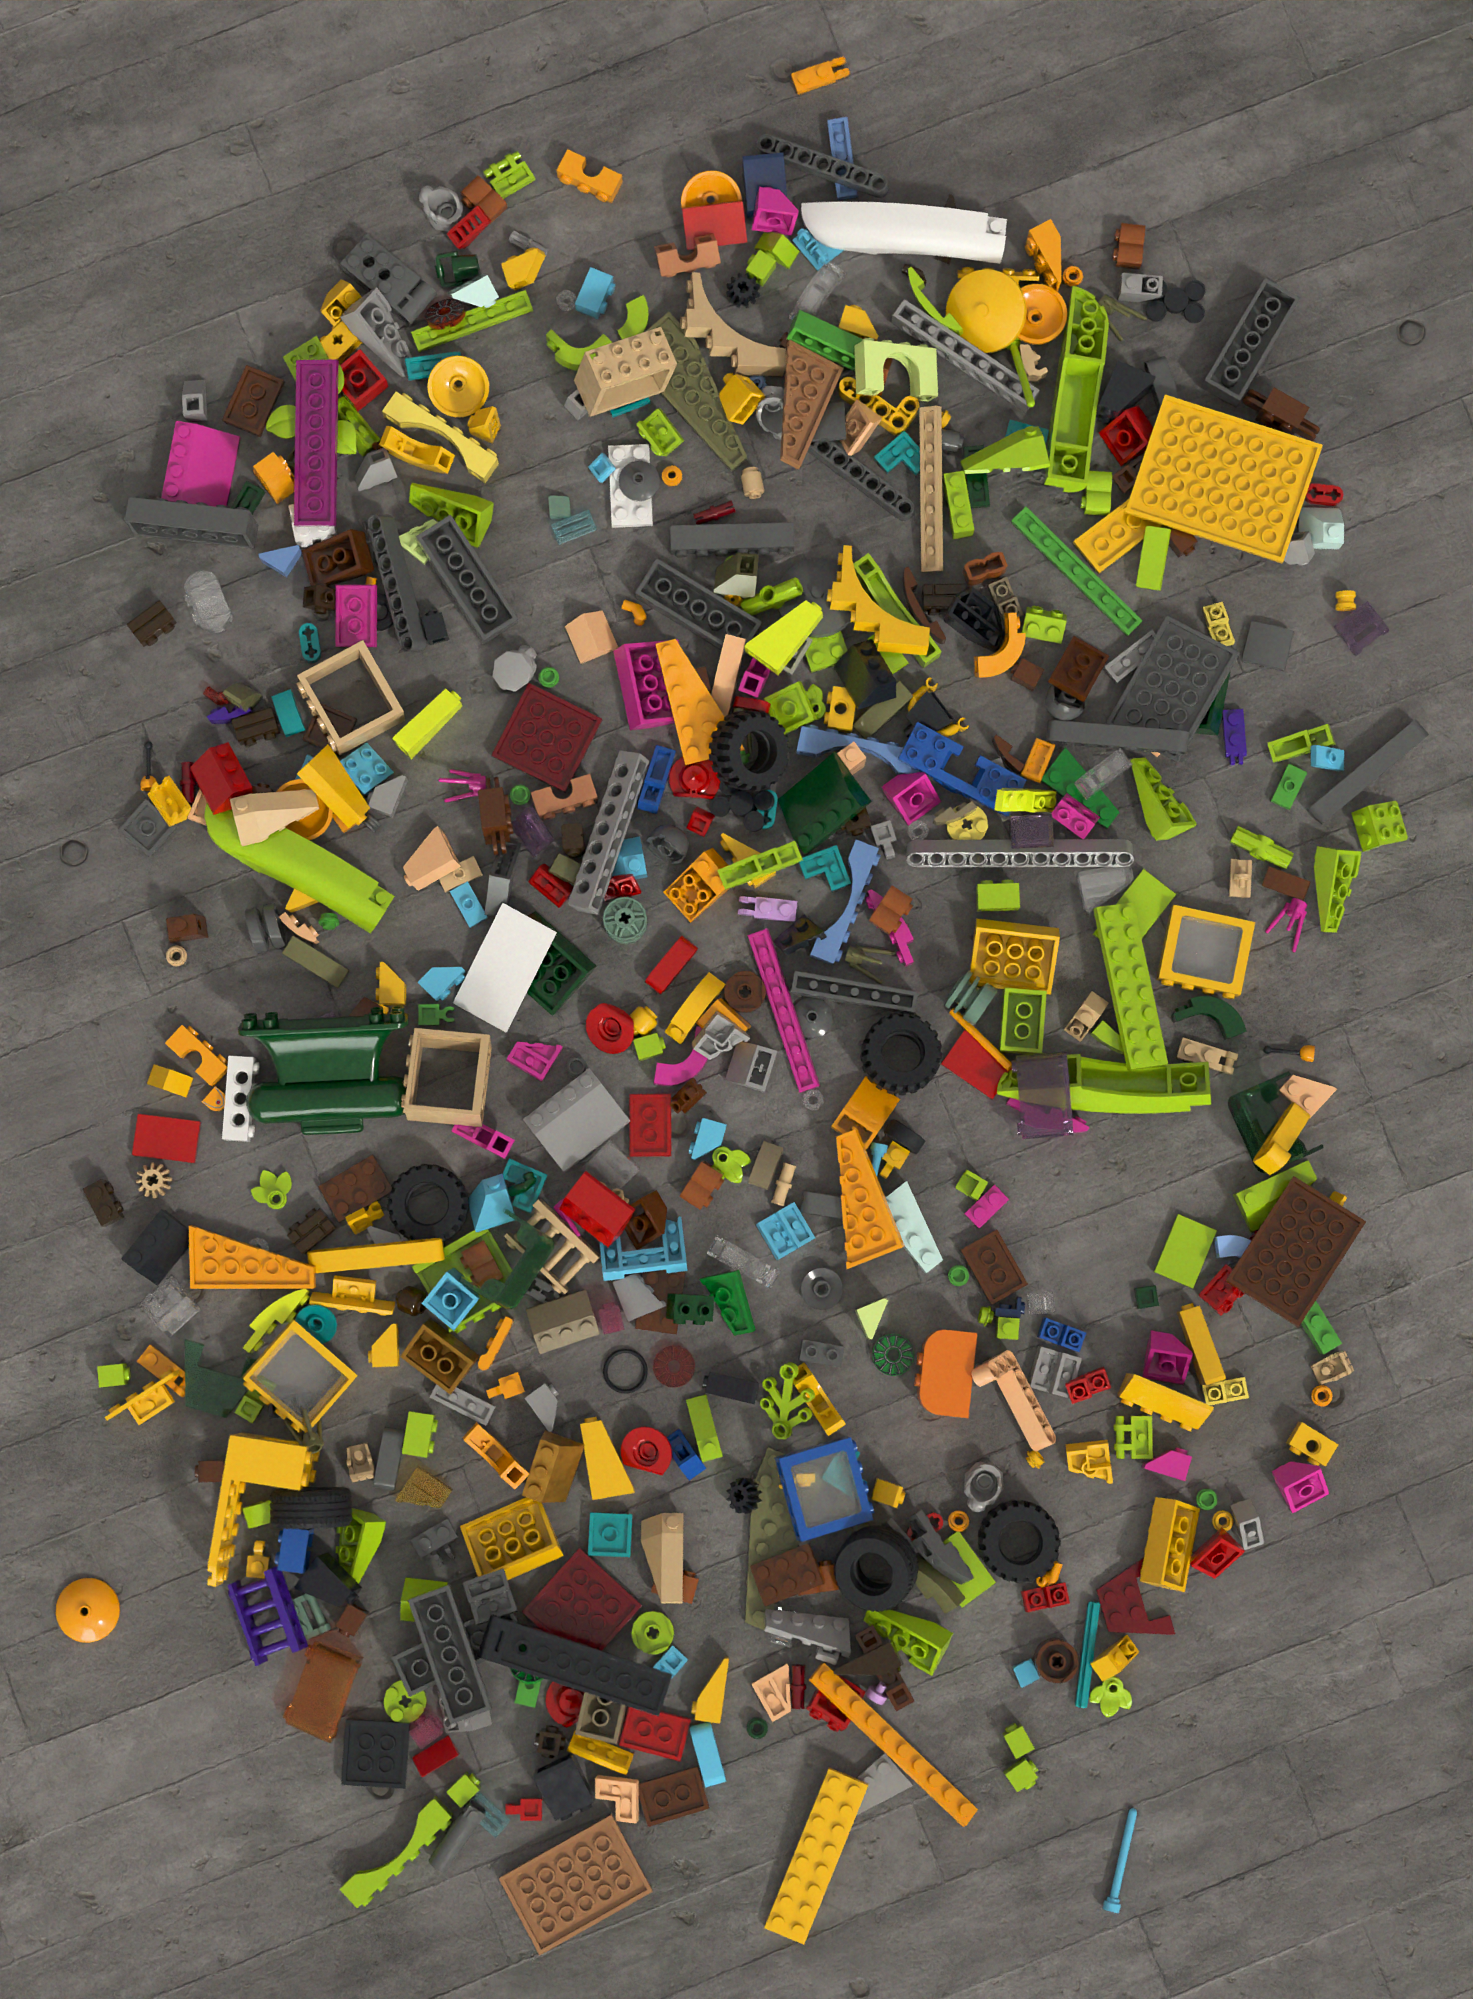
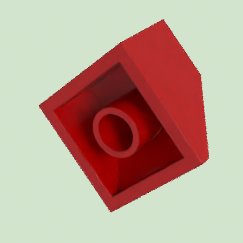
M1138 405L1126 409L1102 429L1099 434L1120 466H1123L1146 452L1153 426Z

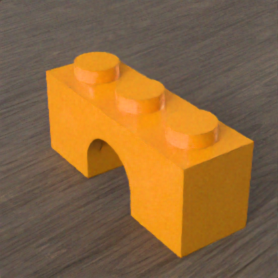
M567 149L557 168L559 180L566 185L572 184L577 186V189L583 193L588 194L589 192L596 195L595 197L602 202L608 201L612 203L623 183L622 175L607 167H603L599 175L589 177L583 173L586 167V158Z
M181 1025L165 1044L182 1059L190 1052L198 1051L202 1056V1063L195 1072L210 1086L214 1087L227 1073L228 1060L221 1054L216 1056L212 1052L214 1047L206 1040L201 1042L196 1037L199 1033L190 1025L188 1028Z

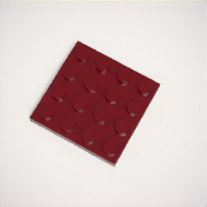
M528 683L491 756L566 793L571 783L570 780L576 774L603 720Z
M579 1548L522 1612L543 1631L602 1651L641 1608L642 1604L587 1553Z

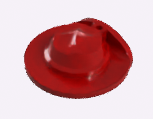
M683 757L678 759L672 766L669 774L672 794L675 797L713 799L720 787V780L716 776L718 772H713L711 767L713 762L708 759L685 765Z
M601 1003L588 1014L586 1032L590 1041L599 1050L609 1054H618L625 1051L633 1042L634 1022L622 1009L611 1004Z
M642 1426L633 1429L625 1436L621 1445V1457L625 1466L662 1476L670 1466L672 1448L669 1440L661 1431L653 1427Z
M552 1682L546 1693V1707L550 1716L566 1728L578 1722L584 1692Z

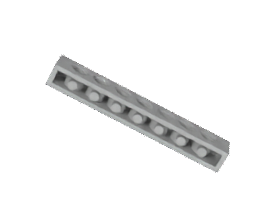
M904 299L892 316L891 323L920 343L928 345V348H936L938 355L1024 413L1029 410L1030 407L1027 406L1017 374ZM1030 384V388L1035 401L1038 396L1039 389Z
M619 750L599 813L595 819L592 834L589 837L586 852L582 858L580 870L569 897L568 905L577 911L599 915L650 763L640 753Z

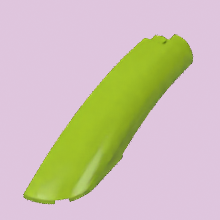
M1072 286L1067 321L1061 345L1047 444L1050 467L1045 468L1044 485L1061 487L1063 492H1078L1085 489L1088 485L1094 426L1109 329L1108 316L1104 306H1100L1093 294L1076 286Z
M206 804L204 820L208 828L207 832L219 848L256 872L272 877L317 900L370 934L395 897L379 887V882L287 828L280 832L277 830L262 842L242 846L232 809L213 815L209 805Z
M1081 1054L1032 1057L1014 1064V1068L1002 1075L998 1083L997 1094L1040 1105L1090 1112L1134 1114L1191 1111L1190 1106L1211 1105L1209 1062L1167 1064L1165 1066L1127 1071L1126 1063L1081 1057Z

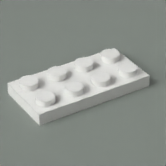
M649 444L608 446L609 460L616 468L609 475L612 528L653 526L652 498L645 501H633L627 498L619 487L620 472L627 464L634 461L650 463ZM637 476L635 480L637 482H641L643 478L641 476Z

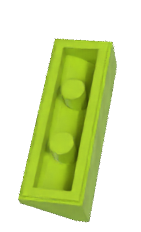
M344 396L338 398V421L350 420L351 424H353L357 433L356 448L363 457L373 450L372 444L381 439Z
M1146 526L1136 587L1161 591L1171 529Z

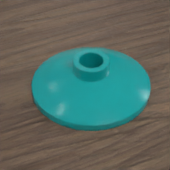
M313 1304L300 1310L295 1320L321 1344L330 1341L337 1330L335 1315L330 1309L322 1305ZM314 1319L320 1320L321 1323H320V1324H316V1323L314 1322Z

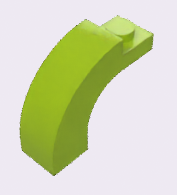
M552 329L546 334L547 346L553 352H556L555 360L562 366L578 371L586 351L613 343L602 334L592 345L586 348H575L568 345ZM595 353L590 355L591 359L596 357Z

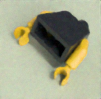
M931 677L927 678L925 686H921L912 694L913 697L909 701L906 717L911 724L903 730L907 737L910 736L916 722L947 738L958 733V731L963 732L969 727V725L961 727L960 722L965 720V718H960L956 722L934 693L938 683L935 686H929L928 684L932 680Z

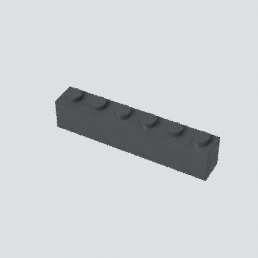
M794 522L670 526L671 555H675V557H687L688 554H696L697 557H706L708 554L728 556L729 553L738 552L757 553L758 555H769L770 552H778L779 555H788L790 552H794Z
M799 971L794 972L791 994L898 1013L906 1012L910 1015L915 1013L918 992Z

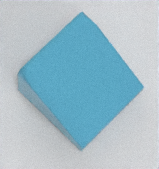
M1031 1658L1012 1666L1021 1688L1040 1678Z

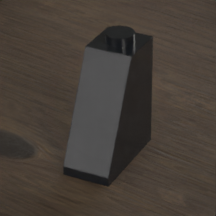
M709 1372V1376L704 1375L702 1388H706L705 1393L754 1405L759 1387L757 1382Z
M329 1553L317 1556L294 1586L298 1591L338 1607L347 1604L352 1605L359 1596L357 1594L362 1589L355 1579Z

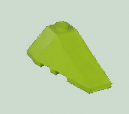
M416 483L410 485V504L426 516H432L438 522L451 515L470 545L477 548L480 546L492 521L494 502L461 492Z
M1317 846L1314 856V873L1321 932L1337 933L1345 911L1343 903L1346 896L1350 897L1352 891L1349 889L1352 878H1356L1358 875L1361 851Z
M1309 1160L1233 1194L1250 1233L1260 1229L1293 1176L1309 1186L1317 1180Z
M890 1609L879 1612L866 1611L863 1619L869 1626L873 1625L881 1637H887L893 1641L897 1651L902 1650L909 1657L908 1661L913 1666L931 1676L938 1667L953 1635L952 1632L935 1622Z

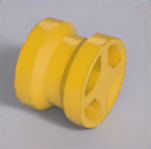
M1350 590L1336 592L1337 604L1335 605V610H1355L1354 598L1356 597V592Z

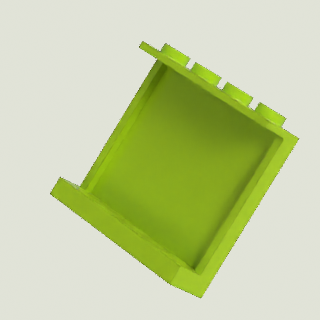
M489 1229L480 1232L473 1230L444 1247L445 1260L420 1263L412 1266L428 1294L444 1274L452 1268H455L471 1282L480 1299L454 1330L456 1334L466 1329L465 1324L471 1320L476 1323L485 1317L483 1313L490 1309L492 1312H495L502 1308V1302L507 1299L512 1302L522 1296L520 1292L523 1291V1288ZM484 1240L504 1278L481 1290L479 1286L475 1288L470 1279V1276L473 1274L470 1268L465 1269L460 1258L463 1257L462 1251ZM447 1326L448 1331L453 1332V1330L449 1326Z

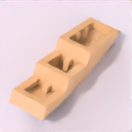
M728 634L725 635L711 694L724 717L729 715L746 644V639Z

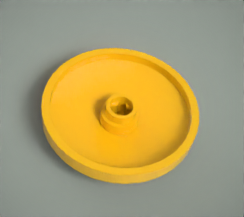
M983 269L967 274L956 283L947 300L946 315L950 313L962 327L963 334L960 337L984 353H993L1008 347L1019 336L1025 324L1027 307L1024 294L1015 280L1002 272Z

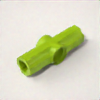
M796 577L773 587L767 585L760 590V593L755 594V598L748 597L743 599L741 603L742 610L754 616L770 608L779 609L784 605V602L802 595L803 587Z
M1237 826L1230 839V843L1248 851L1252 857L1261 861H1268L1285 870L1294 855L1293 852L1274 844L1272 839L1264 835H1256L1240 826Z

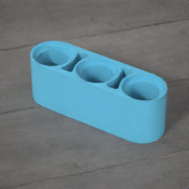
M704 1722L690 1726V1733L705 1787L726 1782L711 1723Z

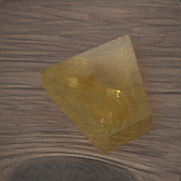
M418 1466L395 1501L441 1508L453 1489Z

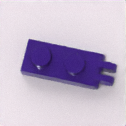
M1243 709L1223 710L1222 725L1225 757H1229L1230 765H1235V757L1238 759V765H1243V756H1247Z

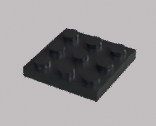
M346 1719L341 1785L405 1789L410 1723Z

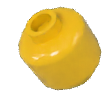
M638 1006L629 1015L634 1022V1036L638 1034L642 1037L647 1036L657 1026L656 1019L658 1017L647 1006L644 1008Z

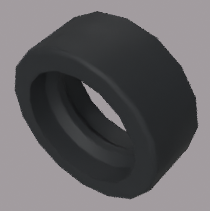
M892 1119L884 1131L885 1135L916 1155L925 1143L921 1136L895 1119Z

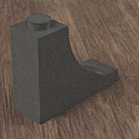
M506 842L507 854H502L500 843L499 855H496L489 875L485 915L496 917L502 903L509 906L522 843Z

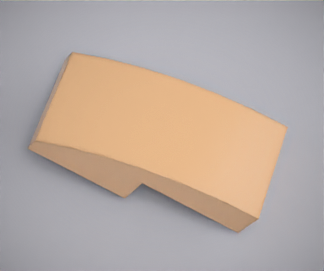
M284 912L279 916L281 921L296 935L316 945L319 943L316 938L319 934L312 925L308 928L304 923L298 928L297 926L300 923L293 914L289 916Z

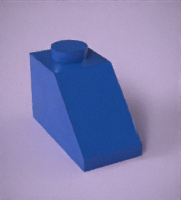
M680 1429L667 1437L672 1448V1457L689 1481L706 1469Z

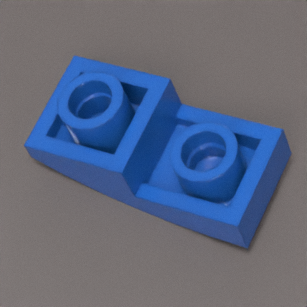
M1043 1317L1037 1337L1080 1352L1086 1332Z

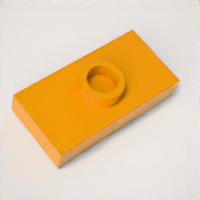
M1036 738L1021 776L1041 783L1055 749V744Z

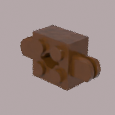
M1275 387L1268 398L1253 389H1249L1247 396L1243 399V403L1246 406L1259 412L1255 419L1259 425L1291 435L1296 433L1309 441H1314L1316 438L1315 434H1318L1320 431L1317 425L1304 418L1310 407Z
M494 777L495 788H492L491 779L486 778L487 789L478 790L481 827L486 845L493 844L494 855H499L498 843H501L502 854H507L506 842H511L510 834H514L508 794L504 795L503 787H500L499 777Z

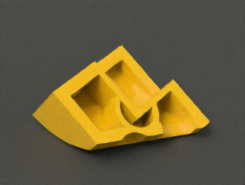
M1108 1440L1066 1444L1069 1471L1077 1474L1083 1473L1093 1479L1094 1477L1106 1480L1108 1484L1113 1483Z

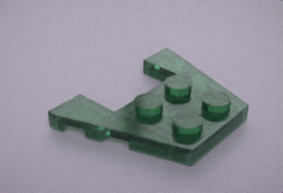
M185 1339V1406L227 1418L248 1389L243 1385L245 1380L242 1376L257 1359L246 1357L240 1377L198 1366L204 1344Z

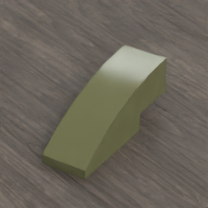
M899 681L896 684V698L873 705L853 724V727L867 740V737H872L909 703L913 695Z
M235 683L223 691L224 696L229 702L247 712L249 707L255 709L263 697L244 683Z
M292 936L282 952L289 959L339 988L349 972L348 969Z
M917 1556L919 1570L915 1584L924 1597L929 1599L933 1596L945 1614L960 1605L966 1598L949 1578L936 1570L928 1561Z

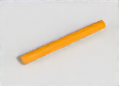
M954 1007L949 1014L1007 1071L1011 1069L1013 1064L972 1024L964 1020L963 1015L959 1011L954 1013Z

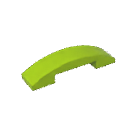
M912 267L908 268L911 288L922 310L940 324L961 336L963 334L962 327L950 313L944 318L939 314L921 292L925 287L924 281Z

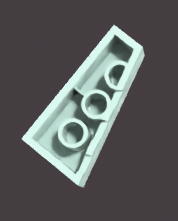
M906 1181L888 1195L886 1201L905 1245L904 1248L926 1274L943 1259Z

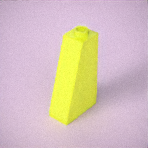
M805 600L746 643L744 646L745 652L776 675H779L822 620V608L815 602L809 603Z
M447 689L443 690L392 738L396 746L412 760L462 707L461 697L453 690L451 692Z

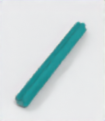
M1088 1601L1075 1699V1706L1079 1708H1087L1092 1674L1090 1663L1094 1658L1100 1603Z

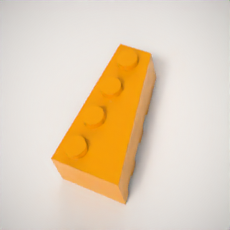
M272 452L253 466V473L276 504L294 493V476L281 455L277 457Z

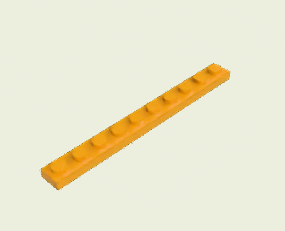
M825 1663L820 1664L808 1680L962 1827L966 1826L978 1809L838 1675H834L833 1671Z

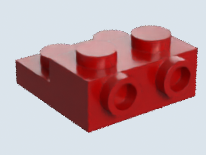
M838 1675L861 1698L864 1697V1690ZM819 1689L815 1690L806 1707L810 1711L809 1715L816 1720H825L828 1722L827 1727L835 1732L847 1729L851 1720Z

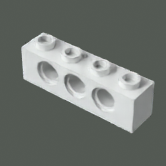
M228 1056L223 1140L250 1142L251 1137H254L255 1126L252 1125V1117L249 1115L246 1102L239 1105L236 1100L237 1096L241 1093H244L247 1099L250 1089L257 1084L255 1083V1075L259 1074V1062H256L257 1059L254 1057ZM241 1073H247L248 1080L244 1084H240L238 1081ZM243 1114L245 1117L244 1123L239 1126L236 1125V1116Z

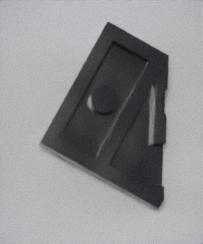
M804 914L773 942L784 954L788 955L797 949L809 946V941L819 937L823 940L827 936Z

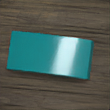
M289 689L271 696L285 736L289 737L304 731L305 727L302 716L297 708L292 690Z

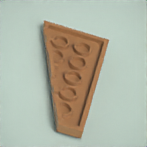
M790 339L787 342L780 460L799 469L844 368Z

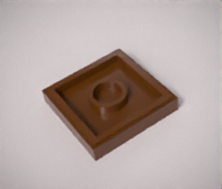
M320 703L339 738L353 731L357 718ZM316 715L312 717L302 740L323 749L328 744V734L325 733L323 735Z

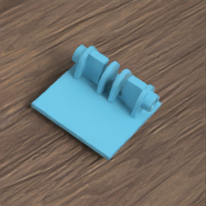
M800 229L797 232L798 236L792 240L817 271L844 251L819 243L808 229Z
M367 742L340 761L356 787L366 796L369 795L370 791H373L372 788L394 773Z

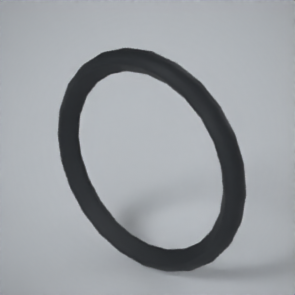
M620 1349L613 1352L607 1358L603 1367V1374L607 1385L611 1389L619 1393L628 1394L637 1391L643 1386L648 1375L646 1361L638 1352L631 1349ZM622 1353L636 1356L643 1365L641 1381L630 1389L616 1387L608 1377L609 1363L615 1356Z

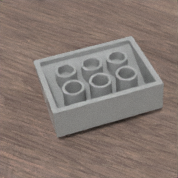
M590 1068L523 1119L564 1173L630 1122L629 1118Z

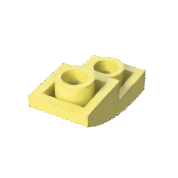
M1223 602L1203 607L1210 638L1226 646L1233 645L1235 640L1228 624L1229 618Z
M1245 1377L1202 1385L1207 1405L1249 1398Z

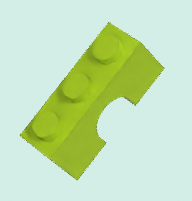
M964 471L946 473L943 475L942 483L945 500L948 501L952 540L971 537L974 533V524Z

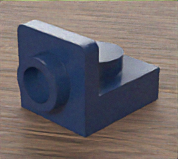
M1016 1297L1015 1309H1012V1305L999 1304V1308H994V1317L1021 1318V1314L1025 1312V1302H1021L1022 1297Z

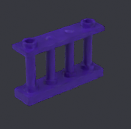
M278 1566L264 1571L265 1578L242 1586L241 1581L238 1580L227 1585L229 1597L234 1603L250 1649V1657L254 1661L255 1666L268 1661L267 1655L287 1647L291 1648L292 1653L308 1647L282 1571L277 1570ZM266 1586L270 1588L271 1599L249 1606L245 1594ZM275 1606L279 1619L256 1627L252 1614ZM279 1627L284 1628L286 1639L263 1647L260 1634Z

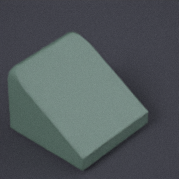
M548 496L550 519L571 517L569 497Z

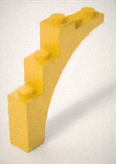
M843 545V551L838 553L837 565H841V571H837L836 582H833L832 589L827 591V602H830V610L851 611L850 622L854 623V630L875 632L874 643H878L877 651L927 655L930 628L899 620L885 612L872 601L856 575L852 561V546Z

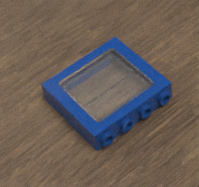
M844 1436L774 1458L796 1540L803 1542L873 1520L874 1508L871 1501L868 1502L866 1494L869 1492L868 1486L862 1480V1464L860 1460H857L855 1454L857 1452V1445L851 1437Z

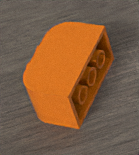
M937 1330L925 1338L921 1352L917 1353L916 1365H920L919 1374L915 1373L914 1386H917L919 1403L928 1412L943 1416L969 1417L977 1333Z

